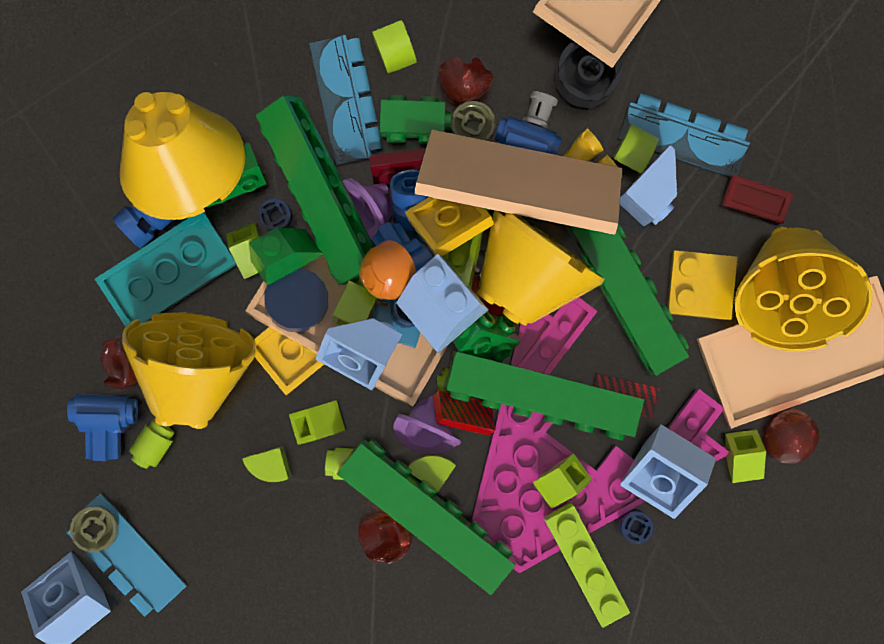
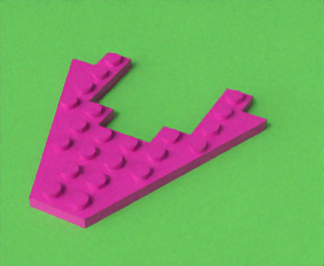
M578 297L559 308L553 317L548 314L532 324L528 323L526 326L520 323L517 336L521 342L513 351L510 365L550 375L597 311ZM696 389L667 428L715 457L716 461L727 456L729 453L728 450L706 434L724 410V407L700 389ZM501 404L495 423L496 431L492 435L471 522L473 520L478 521L488 530V537L495 542L498 540L503 541L514 551L512 556H514L516 564L513 568L515 571L521 573L560 551L543 517L572 502L586 530L590 534L646 502L620 486L634 459L614 445L596 470L576 456L592 480L578 495L551 509L533 482L548 469L573 453L546 433L553 423L543 421L544 414L532 412L530 418L512 413V406Z

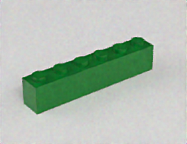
M282 96L256 115L261 125V133L268 140L274 152V159L281 167L288 181V188L295 195L300 205L302 217L309 224L315 236V243L318 249L322 251L329 265L331 276L337 281L339 286L348 284L349 281L355 283L360 280L359 267L363 258L375 246L301 96Z
M618 223L615 235L565 225L585 262L593 268L591 271L605 278L600 288L650 376H657L689 357L686 352L689 348L688 343L680 332L675 333L670 324L673 321L670 311L664 304L659 305L654 296L657 293V289L649 277L644 278L638 268L642 264L633 249L628 250L623 241L626 236L620 224Z
M452 351L443 386L444 389L451 391L450 397L468 402L470 396L482 399L481 405L498 410H500L501 404L512 406V413L530 418L532 412L544 414L543 421L562 425L564 419L575 422V429L593 433L594 427L606 430V437L621 441L624 440L625 435L635 437L644 399Z
M362 438L338 468L337 475L488 594L492 595L516 566L514 556H512L514 551L503 541L498 540L495 542L488 537V530L478 521L473 520L469 522L461 515L463 513L462 509L454 502L447 500L445 503L436 496L438 491L425 480L418 482L410 475L412 470L400 460H396L394 463L384 455L387 451L373 439L368 442Z

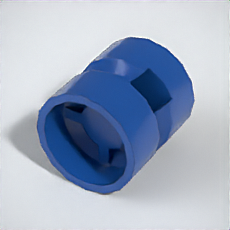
M419 170L399 172L390 181L393 221L395 224L400 223L403 229L407 231L416 230L408 221L405 211L428 198V196L415 194Z
M125 206L112 217L119 229L139 248H142L154 238L153 231L155 229L162 230L173 221L151 217L142 213L134 206Z

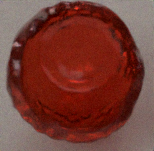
M454 56L438 67L443 89L449 98L454 101L467 102L476 100L486 93L492 85L493 75L491 70H486L481 60L477 57L472 59L471 64H467L459 56Z
M118 337L102 343V346H106L102 350L100 360L103 369L108 375L104 384L117 389H124L135 384L137 379L123 348L122 338Z
M792 408L781 412L769 423L765 436V446L769 454L782 463H800L809 458L815 450L820 436L819 429L809 414L800 409Z
M385 512L367 517L358 525L359 542L365 555L371 561L385 562L386 564L393 563L406 555L411 547V533Z

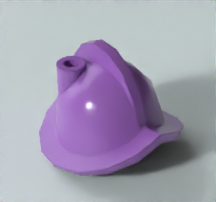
M352 178L344 179L342 181L371 238L377 233L378 227L387 223L393 215L392 200L388 195V187L385 183L361 185Z
M433 395L421 399L412 408L409 416L399 413L393 425L394 435L401 444L423 454L447 452L461 444L459 439L453 437V427L436 424Z

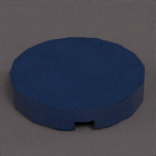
M297 269L267 286L265 290V309L277 327L289 332H304L316 324L318 325L323 320L328 309V291L324 282L315 273L305 269Z

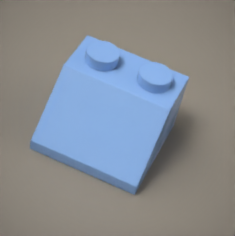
M671 145L653 161L620 197V205L643 226L650 222L656 225L674 208L671 202L677 196L675 149Z
M439 254L412 276L396 302L437 353L442 351L489 310L450 263Z
M374 318L328 328L316 360L373 390L403 334L397 332L389 323L379 322Z
M660 424L642 446L623 477L620 486L675 519L708 485L716 458Z
M72 552L68 553L21 591L34 636L46 644H71L111 612L103 589Z

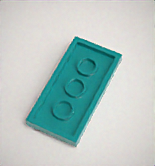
M203 212L189 217L95 278V281L126 327L136 319H139L140 323L151 321L152 314L165 312L237 264L210 219Z

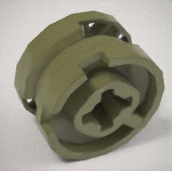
M467 101L459 105L454 111L451 120L452 134L490 141L495 129V116L492 110L484 103L478 101Z
M88 507L74 516L70 524V534L74 541L73 543L79 549L86 552H99L109 548L116 541L119 534V523L116 516L110 510L103 507Z

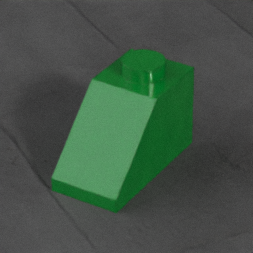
M275 228L249 242L251 263L267 286L323 256L322 251L318 249L306 229Z

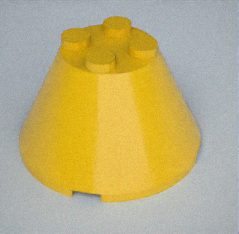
M171 92L141 93L135 98L134 105L129 110L125 119L120 162V183L123 192L134 207L151 217L176 220L199 215L205 212L203 208L219 198L221 201L224 200L235 188L245 166V146L238 130L230 121L184 98L182 95Z
M494 210L492 218L494 225L490 228L479 283L480 289L477 294L492 305L495 303L500 307H505L502 313L517 324L520 322L525 326L528 323L532 324L604 282L605 278L600 274L597 275L592 272L593 268L536 226H532L522 219L520 215Z
M779 227L771 233V237L765 242L740 283L735 296V312L740 326H743L751 333L752 339L762 345L784 351L815 350L828 346L827 341L837 338L842 334L845 337L849 336L864 322L872 305V288L863 268L823 238L821 232L807 228Z
M177 312L152 314L151 321L140 323V320L136 319L129 323L122 333V345L150 412L155 416V423L161 426L178 424L189 425L196 429L207 427L208 421L215 415L250 365L256 352L255 340L247 331L240 329L239 333L228 328V321L201 314Z

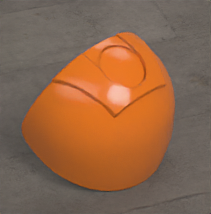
M392 240L384 241L370 249L359 267L360 279L370 294L379 299L388 300L400 298L410 279L416 273V268L410 254L402 245Z

